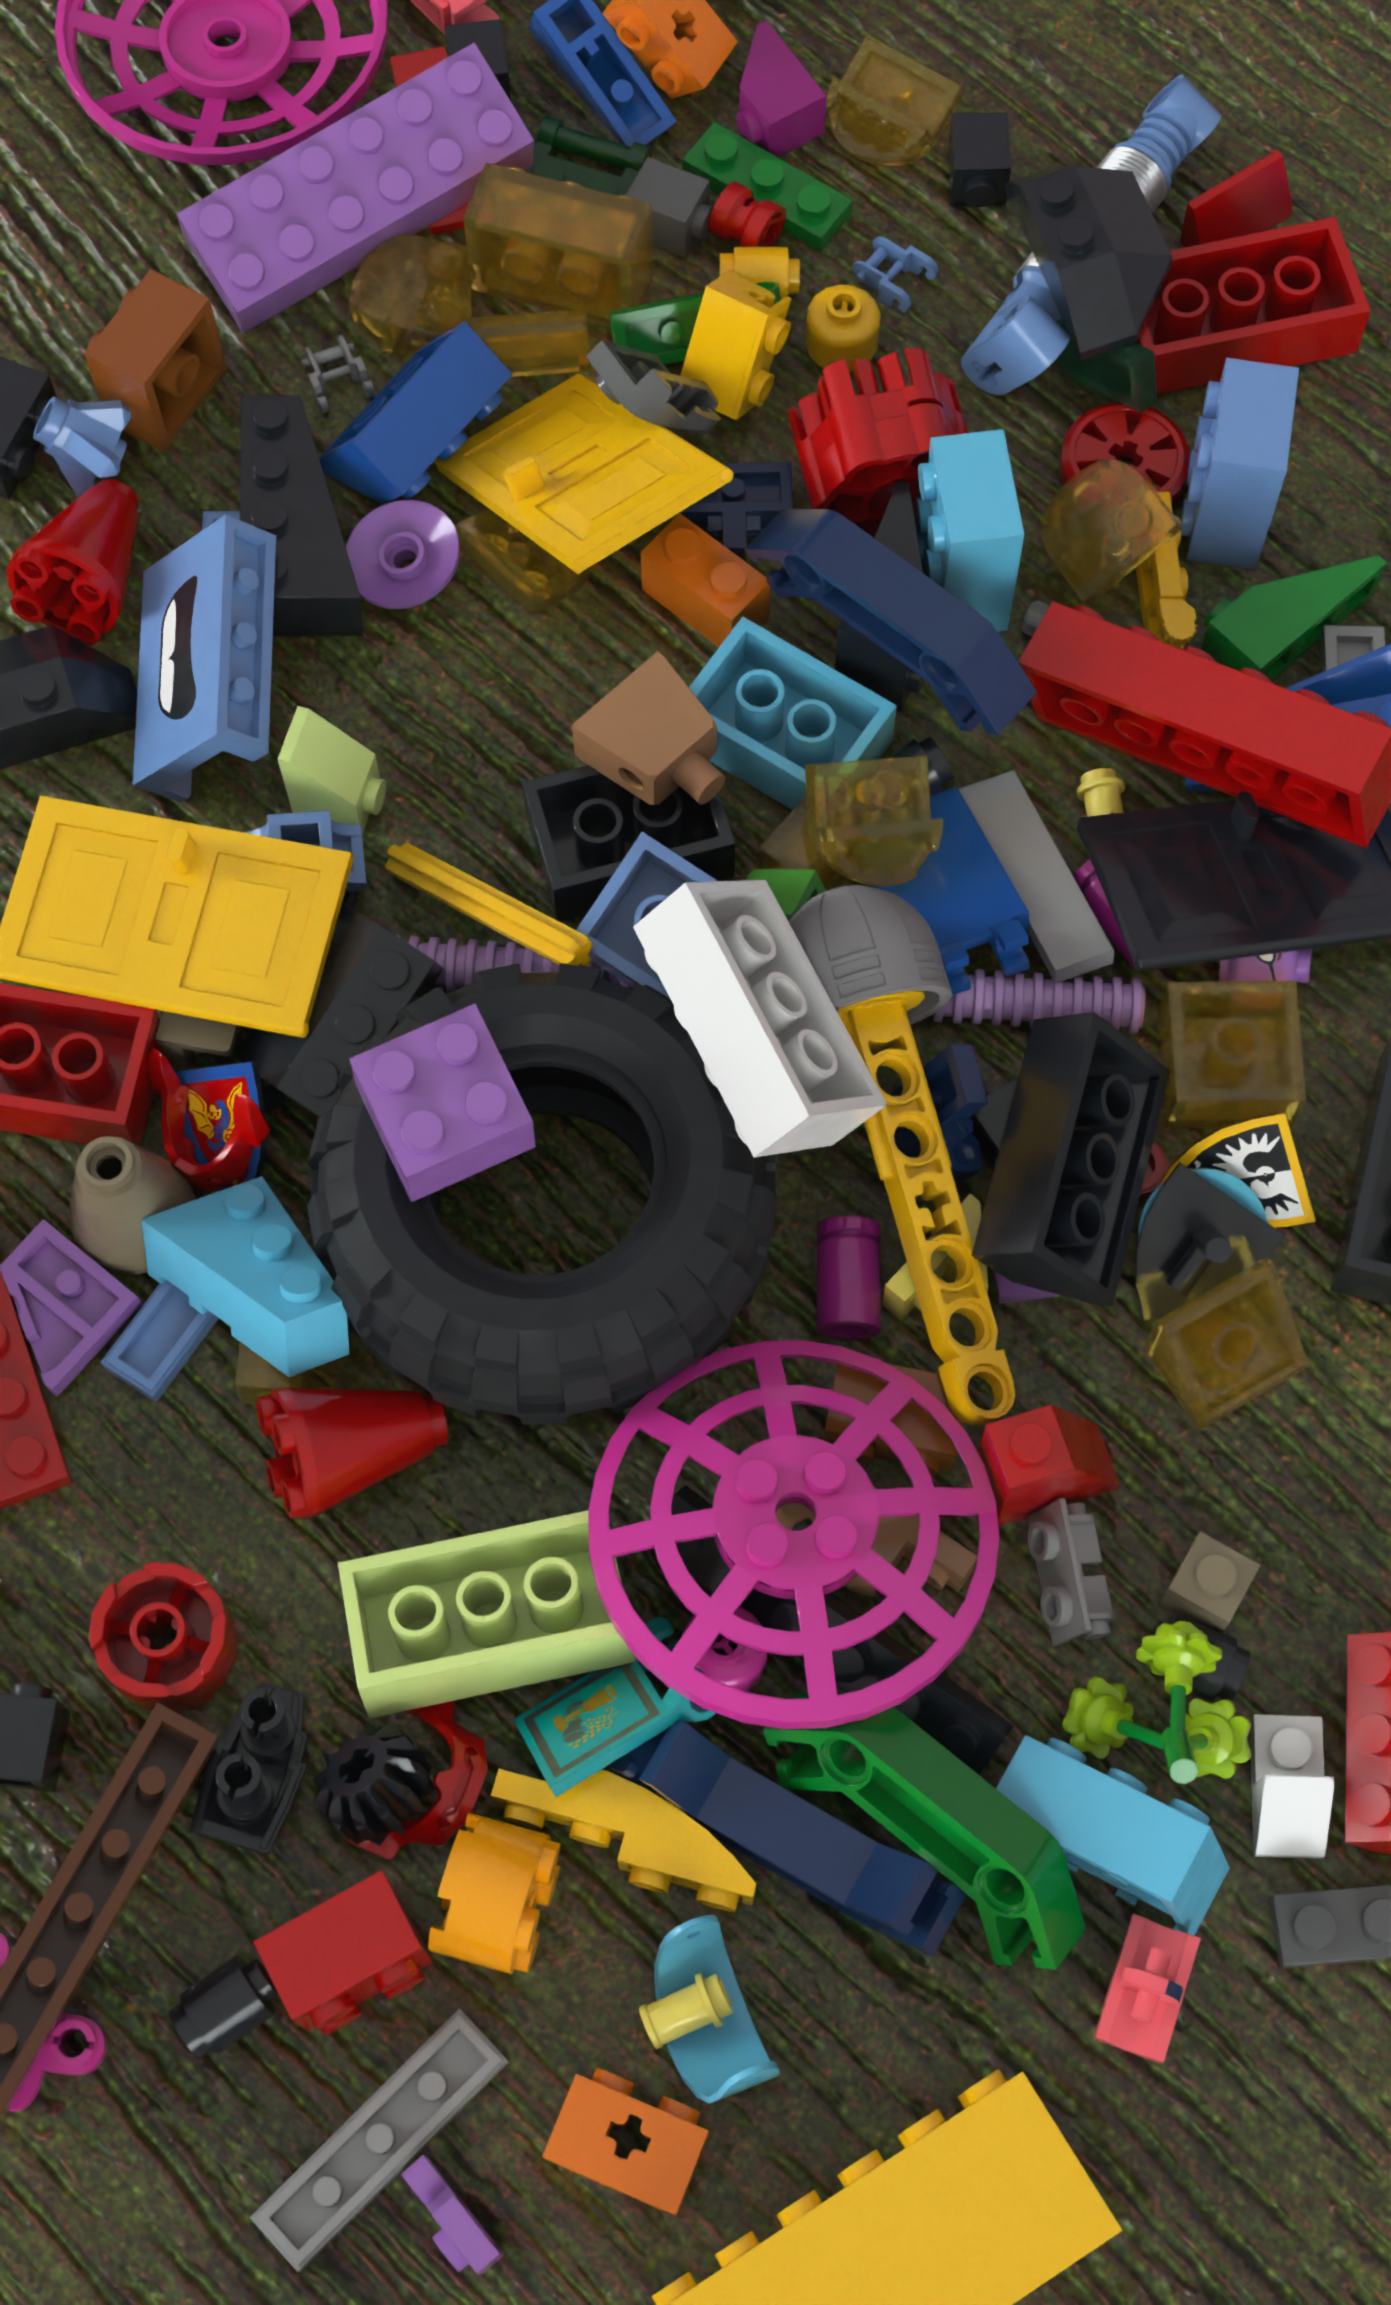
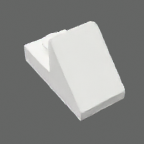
M1254 1714L1250 1718L1253 1857L1323 1859L1326 1853L1331 1816L1334 1777L1325 1776L1322 1717Z

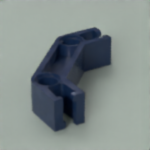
M783 509L745 548V551L755 563H759L762 559L775 560L782 563L783 567L779 571L772 570L766 578L767 583L776 596L815 599L930 684L961 731L972 732L981 722L986 733L999 735L1036 695L1037 691L999 632L987 619L841 514L828 509Z
M677 1720L671 1727L612 1762L609 1766L626 1780L646 1788L679 1808L708 1830L719 1842L861 1925L930 1956H934L967 1895L958 1886L934 1878L938 1871L927 1862L874 1841L731 1758L686 1722Z

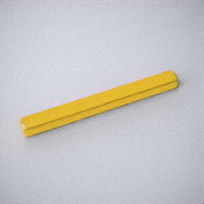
M404 843L400 847L393 844L386 851L389 859L385 868L390 875L558 965L563 963L575 966H588L591 962L588 954L593 944L586 935L409 843Z

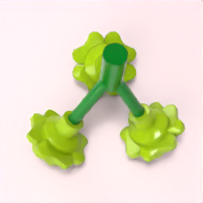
M1178 1621L1174 1624L1163 1623L1156 1629L1155 1635L1143 1637L1142 1647L1137 1649L1136 1659L1149 1665L1153 1674L1165 1676L1164 1690L1171 1695L1170 1727H1167L1163 1733L1133 1723V1706L1125 1702L1127 1697L1126 1687L1121 1683L1109 1684L1098 1676H1094L1089 1680L1087 1689L1079 1687L1073 1690L1069 1700V1709L1062 1726L1064 1731L1072 1734L1069 1743L1081 1753L1089 1752L1097 1759H1104L1109 1753L1110 1746L1120 1748L1128 1737L1164 1750L1171 1778L1177 1783L1187 1784L1196 1777L1208 1774H1215L1224 1779L1231 1778L1236 1773L1235 1763H1246L1251 1758V1751L1247 1742L1251 1723L1245 1716H1235V1705L1229 1699L1211 1703L1202 1698H1196L1189 1703V1714L1186 1713V1695L1192 1692L1193 1677L1200 1673L1215 1671L1216 1662L1222 1658V1650L1210 1644L1203 1631L1197 1629L1191 1622Z

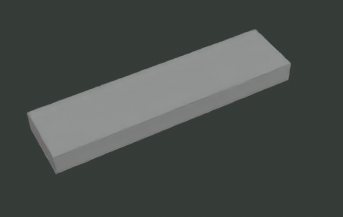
M1015 770L959 788L958 790L1029 911V929L1026 930L1054 982L1058 983L1113 964V947Z
M459 2008L250 2219L297 2272H302L509 2061Z

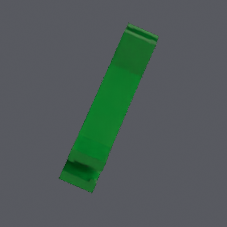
M796 1693L791 1699L808 1698V1693ZM895 1707L864 1720L828 1728L779 1729L765 1726L762 1729L768 1746H778L782 1741L802 1743L789 1759H780L776 1764V1773L781 1787L791 1790L842 1792L976 1902L995 1965L1012 1966L1034 1937L1038 1947L1032 1953L1035 1967L1056 1970L1086 1930L1064 1852L1054 1836Z

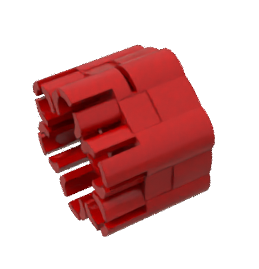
M905 348L904 350L909 370L910 386H906L898 354L893 352L881 357L877 361V372L883 393L879 392L871 361L866 359L853 360L851 365L859 395H855L846 359H842L822 370L823 376L819 377L817 383L819 393L809 394L799 400L800 411L798 407L791 406L787 414L811 509L835 511L873 538H875L897 480L909 484L915 518V498L921 497L918 466L921 463H928L930 438L968 433L953 378L947 380L945 374L932 372L927 352L920 348Z

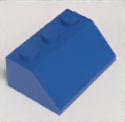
M465 321L421 346L319 456L323 473L381 505L399 496H402L405 500L411 499L431 479V475L426 471L430 464L438 456L443 461L446 460L467 440L468 436L462 429L475 416L481 421L501 403L504 396L499 389L513 374Z

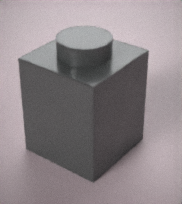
M647 157L623 199L625 236L686 259L696 240H704L709 233L708 225L713 209L709 205V180Z

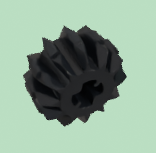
M367 1723L355 1739L343 1734L342 1747L336 1753L323 1755L328 1768L317 1774L313 1779L318 1789L315 1804L319 1807L322 1817L345 1839L352 1840L356 1845L365 1840H370L380 1846L391 1830L405 1835V1822L411 1815L425 1813L420 1799L429 1795L435 1789L429 1774L432 1765L427 1760L428 1756L415 1741H412L403 1730L395 1728L391 1723L381 1729Z

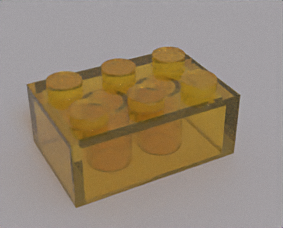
M485 163L463 217L472 290L610 325L608 311L644 304L654 278L651 204L639 202L626 195L616 196L584 188L571 181L561 182L529 174L516 167L506 168Z

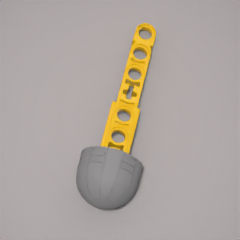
M850 885L834 888L810 899L788 922L887 1103L884 1108L864 1122L880 1180H883L932 1349L944 1363L938 1367L947 1402L953 1414L961 1422L970 1426H983L1007 1414L1014 1403L1015 1387L1004 1349L995 1351L998 1335L997 1324L978 1260L971 1256L974 1246L950 1169L952 1164L911 1029L912 1024L934 1014L950 1001L952 997L951 988L933 932L923 916L911 904L891 892L870 886ZM879 1066L889 1067L900 1076L903 1085L901 1096H891L880 1088L876 1078ZM897 1127H905L917 1136L921 1147L918 1158H910L897 1148L894 1140V1133ZM920 1195L925 1201L932 1200L936 1210L931 1213L928 1208H918L915 1198ZM930 1230L931 1234H935L940 1230L944 1231V1234L934 1237L929 1241H926L924 1236ZM933 1251L947 1253L954 1260L957 1268V1276L954 1283L942 1281L934 1274L930 1260ZM953 1313L964 1315L972 1322L976 1335L972 1346H964L953 1338L949 1328L950 1317ZM971 1377L982 1378L991 1386L994 1393V1402L990 1410L978 1408L971 1401L968 1395V1383Z

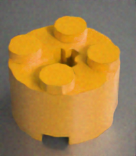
M468 1813L465 1824L467 1831L459 1829L437 1896L442 1898L441 1909L447 1912L442 1927L434 1924L430 1927L428 1949L434 1953L511 1975L514 1970L528 1973L534 1960L540 1932L536 1931L540 1910L536 1909V1906L539 1904L549 1907L560 1871V1866L556 1864L561 1844L551 1841L550 1835Z

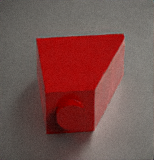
M1050 1404L986 1424L977 1452L986 1467L996 1500L998 1527L1027 1518L1059 1498H1065L1067 1505L1119 1489L1121 1486L1098 1424Z

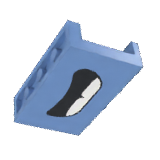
M225 514L144 571L133 786L182 802L191 796L192 769L220 752L225 751L253 762L269 753L276 535Z

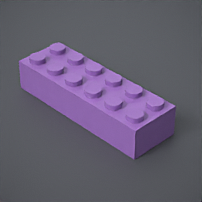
M474 42L177 213L184 239L239 329L244 334L533 166L534 139Z

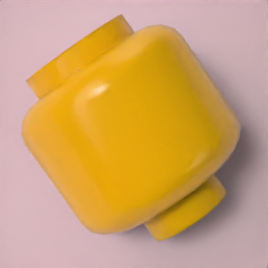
M839 284L823 289L810 302L806 315L805 345L810 358L818 366L826 368L836 361L846 359L848 370L852 372L851 363L854 359L872 360L878 350L881 314L876 300L867 291L854 285Z

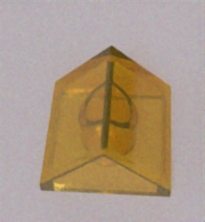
M1267 1257L1158 1319L1144 1346V1350L1193 1424L1200 1430L1309 1367L1274 1262Z

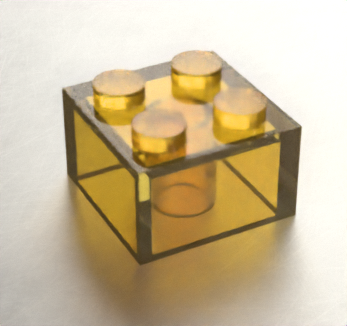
M1296 981L1168 982L1158 1010L1161 1063L1171 1070L1164 1096L1166 1129L1226 1128L1252 1119L1284 1113L1286 1114L1289 1127H1293L1306 1101Z

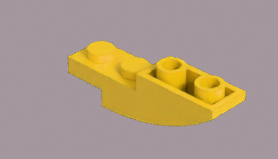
M498 1769L491 1797L495 1806L505 1808L503 1819L517 1825L539 1830L543 1828L545 1820L571 1827L570 1838L597 1847L609 1848L611 1838L621 1840L622 1844L617 1859L619 1869L630 1872L628 1883L634 1886L668 1894L670 1884L672 1883L697 1890L696 1902L728 1912H735L738 1902L752 1906L756 1893V1882L734 1855L695 1820L646 1788L601 1769L555 1797L546 1781Z

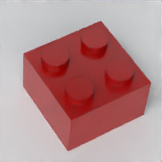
M382 1870L253 1941L290 2019L309 2032L321 2028L324 2035L333 2033L359 2018L362 2012L358 2004L374 1995L384 1992L387 1999H392L417 1986L425 1979L421 1969L434 1962L396 1887Z

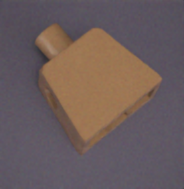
M659 651L653 654L572 724L575 755L581 761L649 805L660 804L679 786L696 802L703 805L709 802L724 785L725 776L709 762L717 751V726L715 721Z

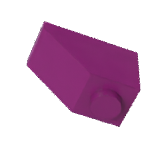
M764 20L756 26L739 86V113L736 114V123L742 138L772 155L780 157L825 133L826 95L770 23Z

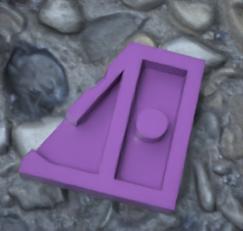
M44 1219L0 1265V1271L9 1294L12 1296L19 1312L18 1317L25 1336L32 1346L42 1372L40 1375L44 1385L56 1397L62 1393L142 1305L138 1296Z

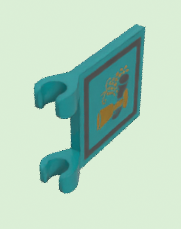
M657 1617L646 1623V1626L659 1641L674 1633V1628L666 1618ZM672 1640L666 1647L672 1651L679 1640ZM636 1658L634 1663L588 1673L513 1720L555 1797L668 1729L677 1720L698 1722L707 1720L716 1713L700 1707L670 1688L663 1699H661L644 1672L649 1671V1669ZM695 1668L696 1670H698V1671H700L701 1673H703V1671H702L701 1669Z

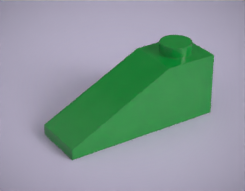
M1379 555L1251 586L1234 601L1230 598H1225L1213 608L1205 619L1204 625L1207 627L1201 650L1213 657L1216 663L1238 671L1241 668H1251L1261 672L1273 681L1320 641L1324 625H1339L1376 593L1387 562Z

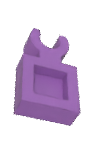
M422 2155L401 2173L402 2177L442 2228L432 2239L458 2272L469 2264L476 2274H483L504 2256L490 2235L462 2199L456 2195L427 2156Z

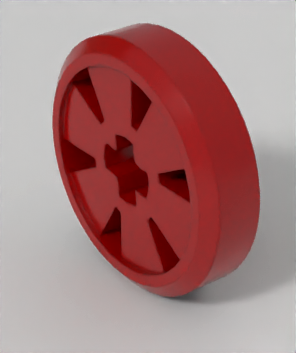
M1109 403L1086 412L1070 427L1062 445L1059 475L1066 494L1080 510L1103 522L1131 525L1146 495L1150 491L1170 492L1172 507L1174 506L1185 487L1190 452L1186 439L1178 426L1161 412L1137 403ZM1121 457L1133 460V465L1130 464L1128 470L1119 469L1115 466L1116 462L1119 463Z

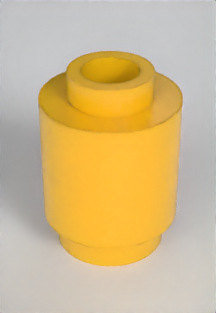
M734 247V253H720V276L731 269L739 273L740 277L755 284L760 282L778 283L781 299L788 296V294H799L800 259H789L788 247Z

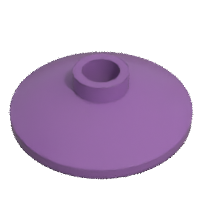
M399 500L384 504L361 519L351 532L346 543V550L360 596L379 607L404 609L422 604L441 592L452 579L460 559L459 536L449 517L432 504L418 500ZM415 559L411 565L400 568L404 561Z

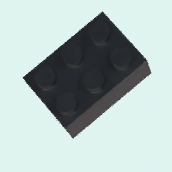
M589 765L522 782L526 818L556 920L559 922L588 913L641 832L655 839L714 879L719 877L726 879L735 876V841L719 792L709 802L700 805L679 786L660 804L649 805Z

